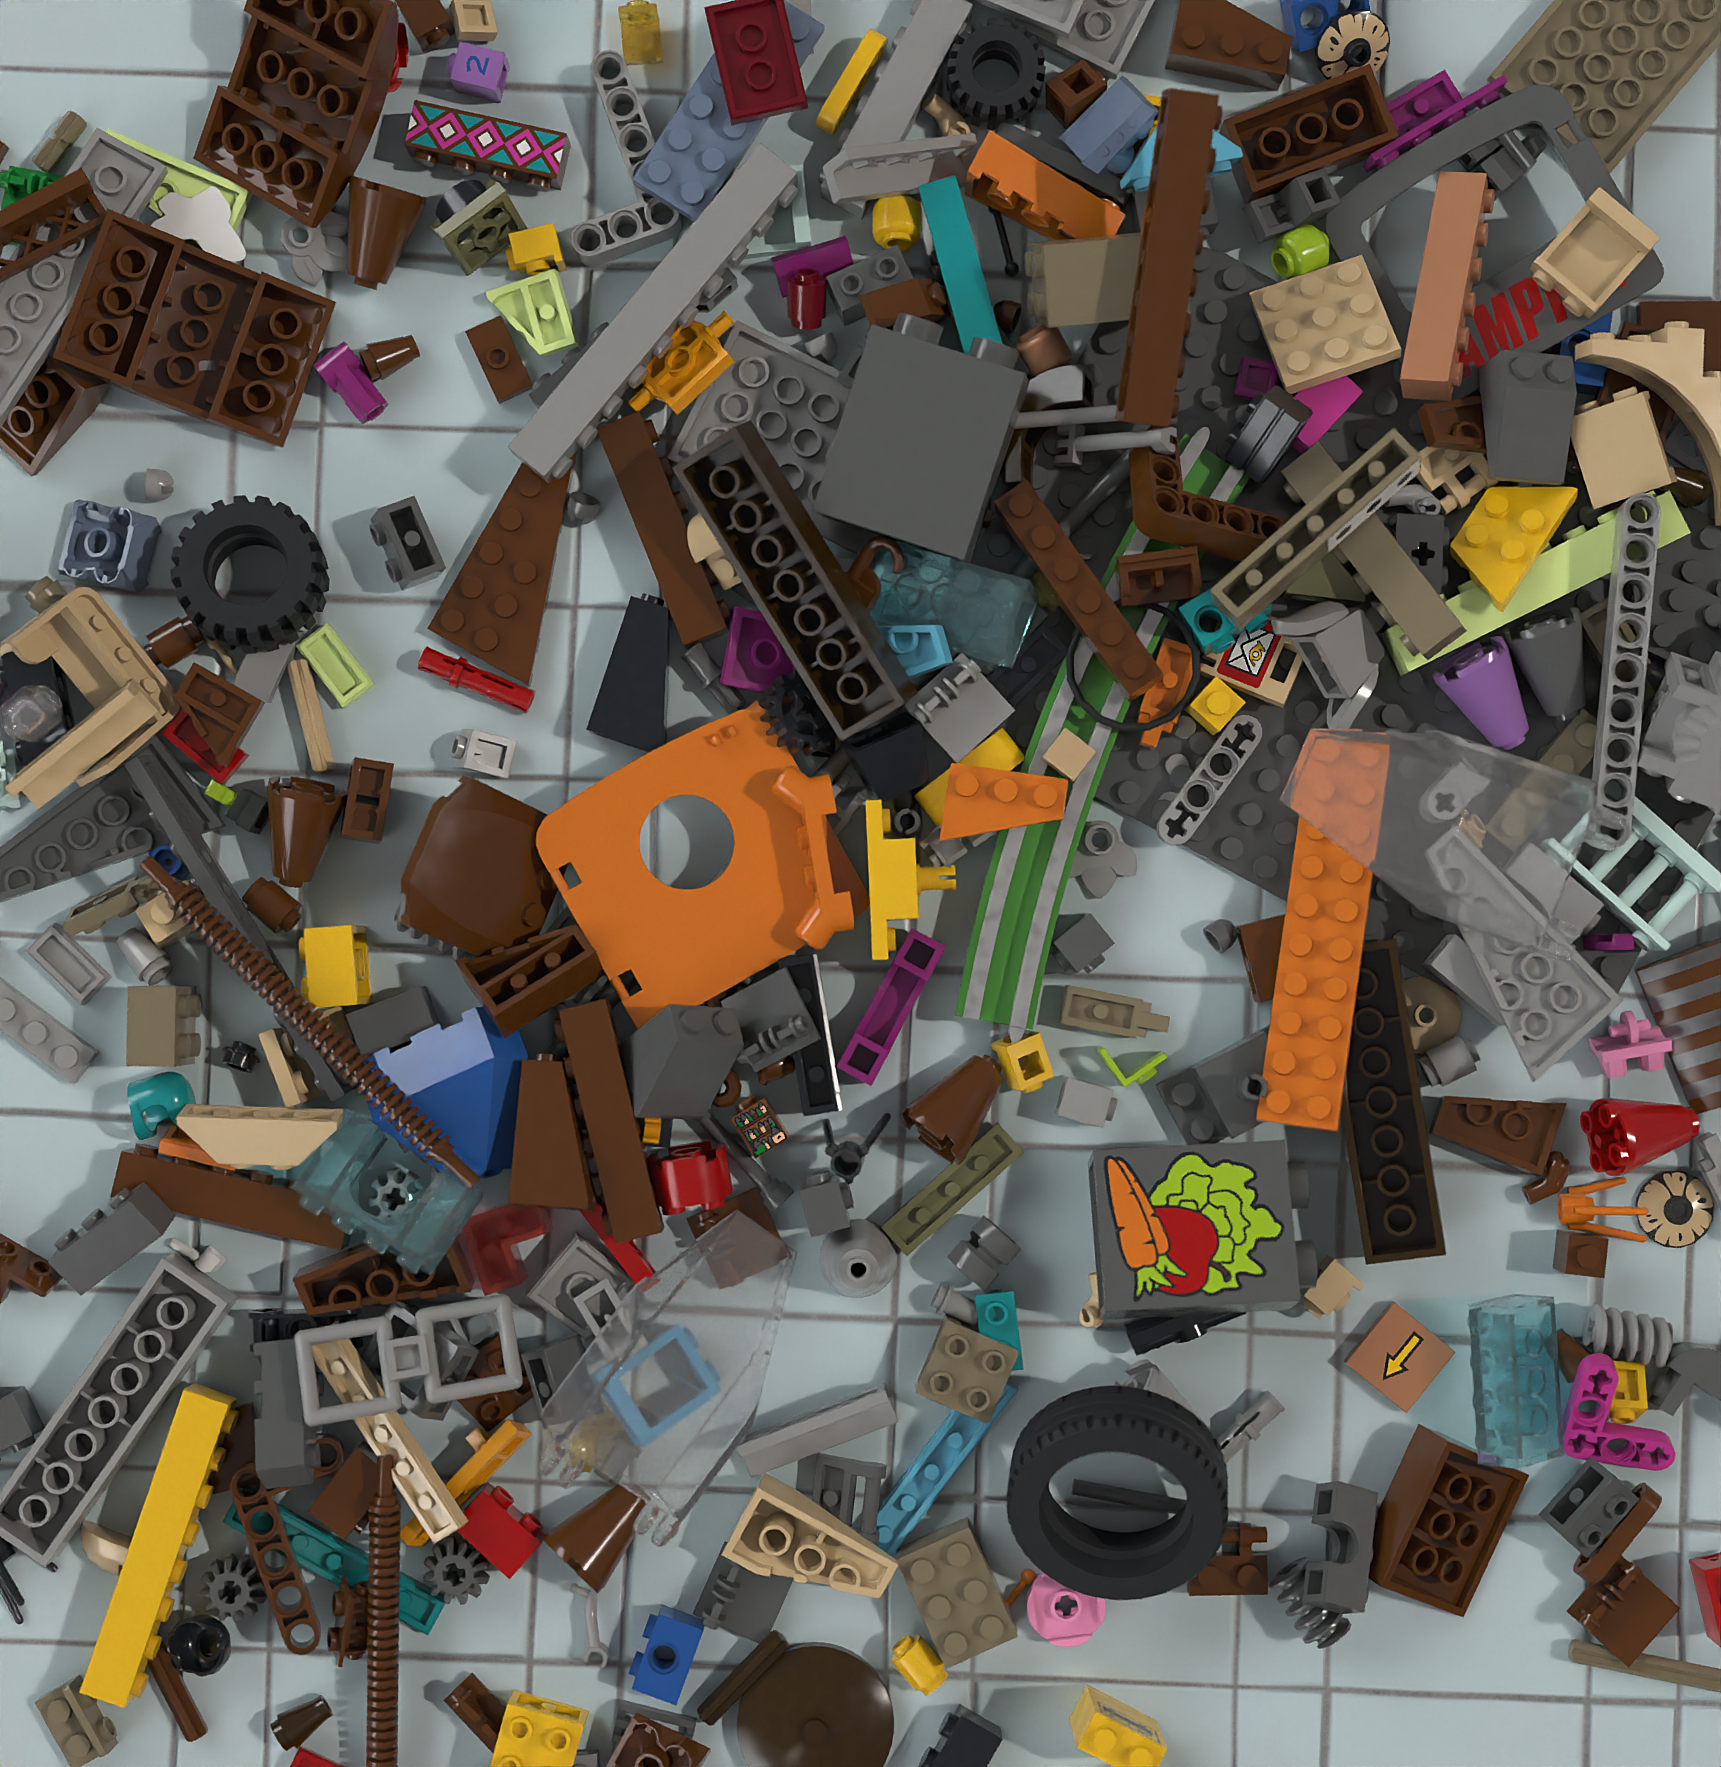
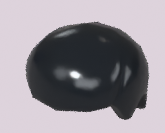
M201 1614L176 1623L168 1634L166 1650L168 1654L175 1655L178 1658L181 1671L204 1677L220 1671L231 1655L230 1634L221 1621L210 1615Z

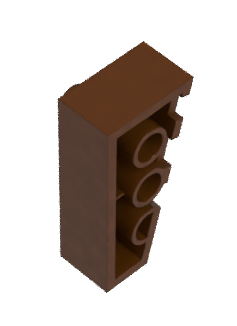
M446 1210L301 1267L292 1279L307 1315L360 1308V1306L371 1304L397 1303L399 1300L420 1297L421 1299L433 1298L441 1294L455 1292L457 1294L472 1291L475 1283L474 1276Z

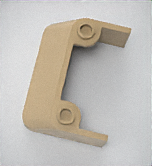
M79 587L0 643V656L13 650L18 658L28 664H39L52 656L94 709L133 678L160 707V710L78 778L76 782L80 787L113 771L172 720L180 710V704L174 697L175 689L103 598L91 588Z

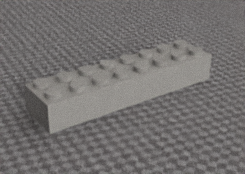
M176 1253L162 1258L0 1491V1536L44 1567L60 1556L239 1297L204 1272L198 1270L197 1267Z

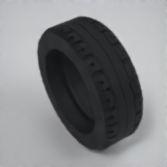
M1098 1386L1082 1389L1062 1396L1046 1405L1045 1408L1035 1414V1417L1029 1420L1027 1426L1021 1431L1011 1458L1006 1497L1008 1522L1011 1525L1012 1534L1015 1536L1017 1544L1022 1548L1023 1553L1037 1568L1059 1584L1088 1596L1109 1600H1137L1167 1593L1197 1576L1200 1571L1206 1568L1208 1563L1215 1557L1216 1551L1219 1550L1227 1528V1465L1224 1462V1455L1220 1445L1214 1439L1212 1432L1206 1428V1425L1195 1414L1172 1399L1149 1390L1128 1386ZM1119 1452L1146 1458L1165 1468L1184 1487L1187 1498L1185 1505L1177 1514L1158 1526L1137 1532H1112L1086 1525L1068 1514L1053 1498L1049 1491V1483L1051 1477L1058 1470L1078 1458L1096 1453Z

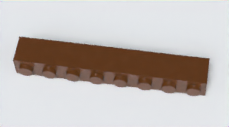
M1174 88L1162 91L1115 419L1120 421L1170 427L1171 418L1175 419L1178 414L1179 395L1175 394L1177 378H1182L1185 369V355L1181 354L1183 338L1189 336L1192 321L1191 314L1187 313L1189 297H1194L1198 282V275L1196 272H1193L1195 256L1201 254L1204 242V233L1199 231L1201 214L1205 215L1207 213L1210 202V191L1205 189L1207 173H1212L1216 161V148L1211 146L1213 133L1219 130L1223 113L1222 106L1218 105L1219 95Z

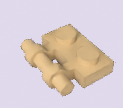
M1428 446L1419 452L1422 456L1421 471L1416 477L1430 493L1439 486L1444 488L1447 496L1439 501L1441 504L1440 512L1443 515H1447L1455 508L1458 510L1462 509L1470 503V498L1483 488L1487 490L1488 487L1490 488L1498 483V480H1490L1488 462L1483 456L1486 453L1431 448ZM1470 466L1474 476L1461 485L1455 475Z

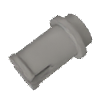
M940 1285L931 1302V1306L937 1309L936 1313L939 1315L942 1312L947 1313L974 1327L978 1321L975 1301L953 1291L952 1285L947 1287Z

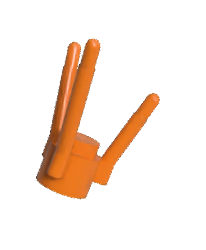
M1625 1177L1608 1179L1581 1187H1567V1194H1559L1557 1200L1560 1225H1568V1230H1584L1642 1243L1647 1241L1645 1235L1588 1223L1587 1221H1593L1594 1215H1647L1649 1211L1646 1207L1594 1206L1593 1198L1585 1196L1586 1194L1623 1185L1627 1182Z

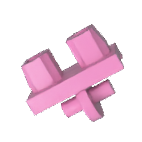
M1632 1011L1620 1013V1024L1608 1026L1609 1035L1589 1038L1590 1049L1598 1057L1601 1070L1608 1078L1621 1077L1627 1074L1626 1059L1637 1057L1638 1066L1642 1071L1663 1069L1665 1052L1672 1051V1040L1669 1037H1664L1660 1027H1650L1648 1019L1636 1021Z

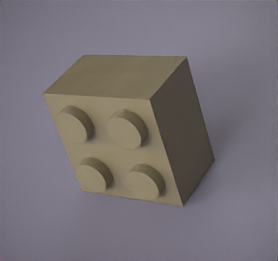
M128 986L126 1066L176 1067L195 1064V1057L199 1056L201 1050L200 1034L195 1033L196 1017H200L202 1009L201 996L196 994V986Z

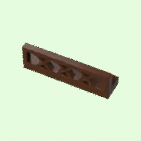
M82 168L0 210V266L2 267L0 268V283L100 230L106 210L95 195L90 180ZM87 202H90L98 217L85 224L71 220L74 209ZM48 223L61 226L57 239L51 242L36 239L40 227ZM12 242L26 245L23 257L15 261L1 258L4 246Z

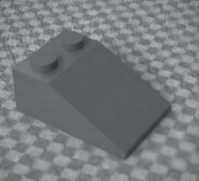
M1501 350L1478 369L1490 480L1561 485L1564 483L1577 395L1573 357Z

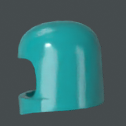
M177 1072L159 1073L131 1082L127 1086L133 1128L139 1140L156 1136L158 1124L171 1118L173 1123L178 1126L176 1117L185 1105L196 1104L195 1095L189 1081ZM144 1111L146 1112V1116H147V1125H146V1123H145V1121H144V1119H143V1112H144Z

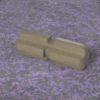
M71 110L67 111L52 131L54 134L52 139L48 137L33 156L32 162L43 172L52 173L67 154L65 148L67 146L72 147L87 127L86 121L77 113Z

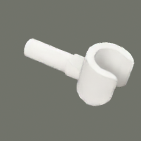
M173 1238L169 1244L171 1248L193 1260L195 1266L202 1272H215L226 1260L225 1256L212 1246H208L201 1254L198 1250L193 1249L176 1238Z

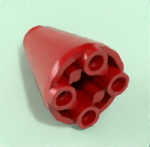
M1601 1098L1593 1102L1589 1110L1583 1111L1580 1115V1125L1583 1132L1587 1134L1591 1149L1590 1164L1595 1172H1605L1609 1176L1625 1175L1691 1141V1138L1698 1136L1700 1129L1695 1111L1690 1107L1684 1108L1682 1105Z

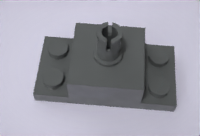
M1270 1024L1155 1085L1186 1145L1215 1144L1227 1137L1233 1139L1263 1123L1257 1121L1256 1117L1259 1096L1263 1098L1268 1088L1267 1082L1262 1075Z

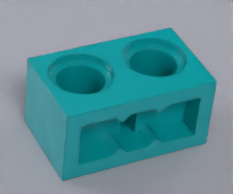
M1212 588L1181 606L1179 608V618L1189 627L1198 648L1205 657L1213 651L1216 655L1226 651L1236 642L1234 638L1247 630L1251 634L1264 627L1269 622L1267 617L1271 615L1272 604L1270 603L1239 631L1213 604L1210 593ZM1207 618H1214L1222 626L1216 632L1208 633L1203 631L1199 625Z

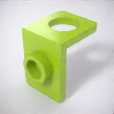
M1099 1046L1096 1049L1122 1087H1126L1134 1081L1138 1085L1143 1084L1158 1073L1155 1066L1168 1058L1165 1052L1160 1051L1124 1076L1104 1047Z

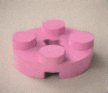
M1042 1572L1036 1575L1027 1593L1026 1609L1029 1621L1037 1633L1056 1646L1072 1647L1086 1642L1093 1636L1092 1633L1097 1630L1099 1624L1101 1625L1104 1620L1106 1602L1105 1599L1071 1590ZM1068 1595L1070 1600L1077 1601V1606L1071 1607V1614L1063 1615L1062 1610L1059 1608L1055 1609V1603L1059 1602L1061 1596Z

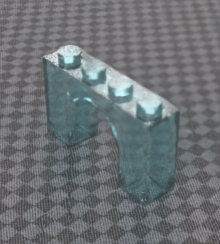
M346 1108L338 1129L321 1144L292 1186L301 1198L298 1202L299 1205L316 1216L321 1211L333 1217L331 1223L348 1235H351L354 1230L365 1236L363 1242L376 1252L384 1254L387 1249L398 1256L396 1262L408 1271L416 1274L421 1269L427 1274L432 1275L484 1197L482 1190L477 1183L469 1190L443 1165L422 1198L410 1210L392 1217H378L361 1209L358 1198L360 1181L387 1141V1137L379 1126Z

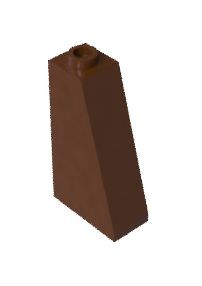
M535 1054V1060L522 1059L509 1204L517 1207L596 1212V1199L583 1143L581 1122L577 1117L573 1096H575L573 1081H569L563 1062H558L559 1056Z

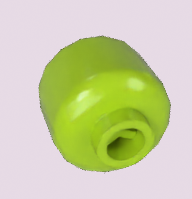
M1302 224L1276 238L1271 253V262L1274 270L1282 278L1291 279L1326 267L1330 255L1329 238L1323 231L1310 224Z

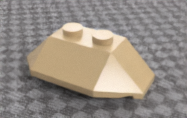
M186 1104L176 1118L177 1125L217 1163L231 1164V1167L237 1169H246L254 1165H270L275 1170H287L302 1163L338 1129L345 1117V1109Z

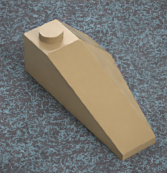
M764 1473L722 1552L723 1556L755 1574L769 1577L771 1574L794 1578V1582L804 1584L810 1581L830 1585L835 1590L875 1598L882 1596L899 1565V1561L863 1538L855 1530L845 1525L804 1494L767 1473Z

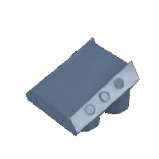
M1121 76L1059 139L1064 141L1082 161V165L1095 173L1113 174L1115 172L1120 174L1125 172L1130 166L1134 156V144L1138 139H1143L1148 135L1153 126L1154 117L1159 111L1127 78Z
M76 500L58 566L59 574L139 592L149 585L147 577L158 534L162 533L156 517L140 514L124 507L118 506L114 508L93 501Z

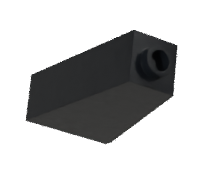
M642 593L641 599L633 596L630 597L586 730L592 734L651 752L666 744L671 613L668 608L663 607L664 600Z

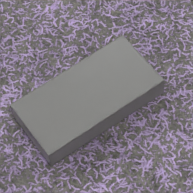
M52 923L26 950L80 1005H86L112 978L57 923Z

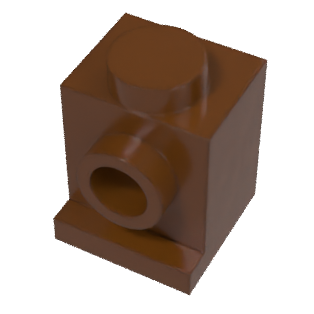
M1082 59L1046 82L1045 108L1067 130L1107 90V82L1100 71L1093 70Z

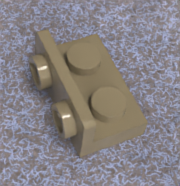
M81 1675L69 1680L34 1702L70 1767H81L98 1756L103 1757L119 1743L116 1739V1728L108 1717L103 1716L96 1704L97 1699L79 1693L83 1683Z

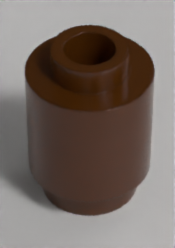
M178 616L146 635L149 643L144 646V649L156 666L162 663L168 669L199 651V645L206 642V639L188 616L182 619Z
M260 877L248 888L242 897V901L247 904L246 909L275 934L282 930L288 933L302 917L299 913L301 903L273 880L268 882L264 877Z

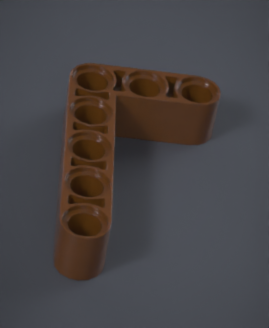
M1151 425L1147 430H1153L1165 426ZM1177 436L1170 439V443L1176 445L1175 454H1161L1156 452L1151 446L1135 447L1129 453L1134 523L1137 529L1149 538L1182 547L1197 546L1198 551L1242 562L1289 521L1286 518L1183 491Z
M326 1433L316 1436V1443L319 1445L327 1443L334 1446L337 1456L332 1462L320 1463L319 1468H314V1479L335 1471L342 1463L344 1454L343 1444L339 1438L332 1434ZM256 1460L240 1466L233 1474L230 1483L231 1494L284 1643L292 1653L306 1655L314 1651L318 1646L321 1637V1625L275 1497L276 1494L296 1486L265 1489L256 1472ZM248 1473L256 1475L260 1480V1488L254 1493L243 1492L238 1486V1479L242 1475ZM259 1511H266L272 1515L274 1524L267 1530H258L253 1526L251 1517ZM271 1549H281L287 1555V1562L281 1567H271L265 1561V1554ZM284 1587H295L301 1595L299 1601L292 1605L283 1604L278 1598V1593ZM306 1624L313 1629L314 1636L307 1642H298L291 1634L294 1627Z

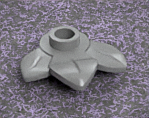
M330 211L316 228H311L295 218L288 220L284 224L280 235L281 243L284 249L292 255V269L300 280L316 287L320 282L323 270L331 272L348 270V246L341 239L348 233V219L345 216ZM297 230H303L307 233L308 240L304 243H298L293 238V233Z
M1093 821L1083 829L1068 878L1081 875L1087 890L1095 898L1100 899L1112 888L1117 874L1121 876L1136 875L1137 858L1130 846L1119 841L1118 832L1113 825L1106 821ZM1095 833H1102L1106 837V844L1101 848L1095 847L1092 843V837Z

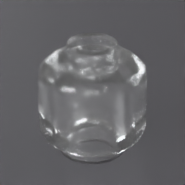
M26 684L20 687L2 704L1 717L4 721L3 729L15 740L19 741L22 739L26 742L37 743L60 724L62 719L61 700L53 690L45 685Z

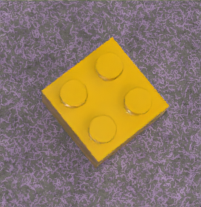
M342 925L303 929L304 937L299 938L298 944L301 961H306L307 977L302 978V995L304 994L309 1002H313L316 1005L315 1008L372 1003L366 926Z

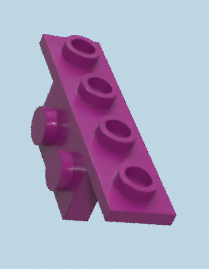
M1443 70L1386 104L1399 136L1394 141L1370 154L1363 165L1366 173L1378 166L1380 169L1398 158L1400 156L1399 153L1411 146L1414 148L1432 137L1433 133L1439 129L1447 128L1467 117L1466 113L1476 107L1480 110L1498 101L1501 98L1499 95L1500 91L1508 82L1506 77L1502 75L1463 99L1447 72Z

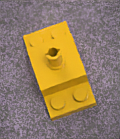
M866 800L872 960L889 959L888 951H896L895 927L887 928V920L918 919V895H921V891L956 890V879H939L942 876H955L956 872L955 865L920 867L919 863L916 864L915 838L883 840V834H890L891 832L890 809H882L881 800Z

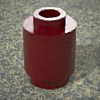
M798 269L794 275L787 279V316L791 319V326L796 329H818L822 326V319L826 317V278L819 275V271L816 269Z

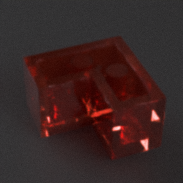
M507 1202L467 1215L460 1220L484 1296L522 1284L528 1279L517 1243L547 1234L553 1229L547 1208L517 1207Z

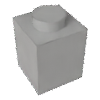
M1065 1076L1055 1114L1103 1128L1105 1120L1112 1121L1117 1099L1112 1097L1113 1090L1110 1088Z

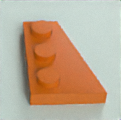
M951 763L939 841H948L961 837L1063 820L1069 779Z

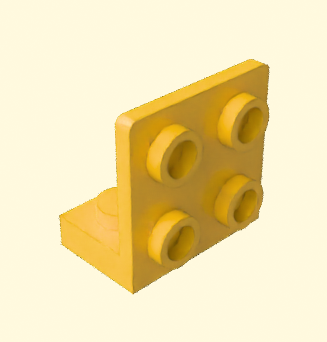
M514 1689L506 1707L490 1767H573L589 1710Z

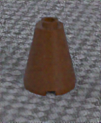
M350 176L348 274L355 276L354 284L377 290L378 283L387 284L426 206L428 198L356 176Z
M281 776L269 778L267 786L272 874L280 878L279 883L281 885L300 888L303 886V882L312 881L346 803L347 792L342 789L339 794H335V785L300 777H291L290 784H279Z
M973 1055L906 1106L899 1114L901 1121L909 1130L915 1125L920 1134L918 1139L937 1155L951 1163L955 1159L957 1165H960L966 1158L1004 1081L1000 1074L1002 1067L988 1055H984L982 1058Z
M634 1480L629 1486L621 1481L548 1531L543 1541L595 1592L599 1593L606 1586L651 1509L645 1503L650 1496Z

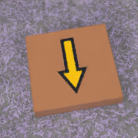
M1391 1301L1343 1362L1407 1413L1456 1352L1398 1304Z

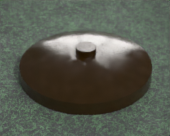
M809 1642L790 1646L741 1697L737 1716V1735L740 1750L748 1767H883L889 1755L894 1735L893 1706L887 1687L877 1671L865 1659L842 1646L824 1642Z

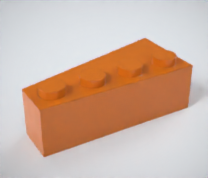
M991 130L986 135L967 171L964 195L987 207L990 206L1000 211L1002 215L1052 241L1117 235L1126 215L1120 211V207L1114 202L1105 198H1098L1080 184L1066 178Z

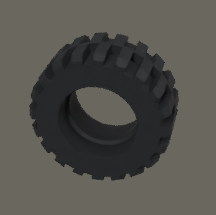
M246 495L233 496L234 503L225 505L221 499L211 504L214 510L205 515L200 510L193 516L192 519L195 522L193 528L184 527L178 536L182 542V547L175 546L173 548L171 559L176 566L170 569L171 582L176 588L174 593L177 600L194 626H197L201 633L209 640H218L223 648L233 651L236 649V646H239L244 653L256 654L257 647L265 646L268 652L278 650L279 645L277 642L286 638L292 644L300 639L297 633L299 629L304 627L310 630L316 623L313 616L315 611L323 612L327 602L323 594L329 591L330 579L326 571L328 564L316 535L311 531L307 521L300 514L294 515L291 508L282 502H278L273 506L268 497L258 495L255 497V502H249ZM261 545L274 548L284 556L287 563L285 579L279 589L269 598L255 604L239 605L225 601L218 594L215 587L217 572L224 560L233 552L247 546Z

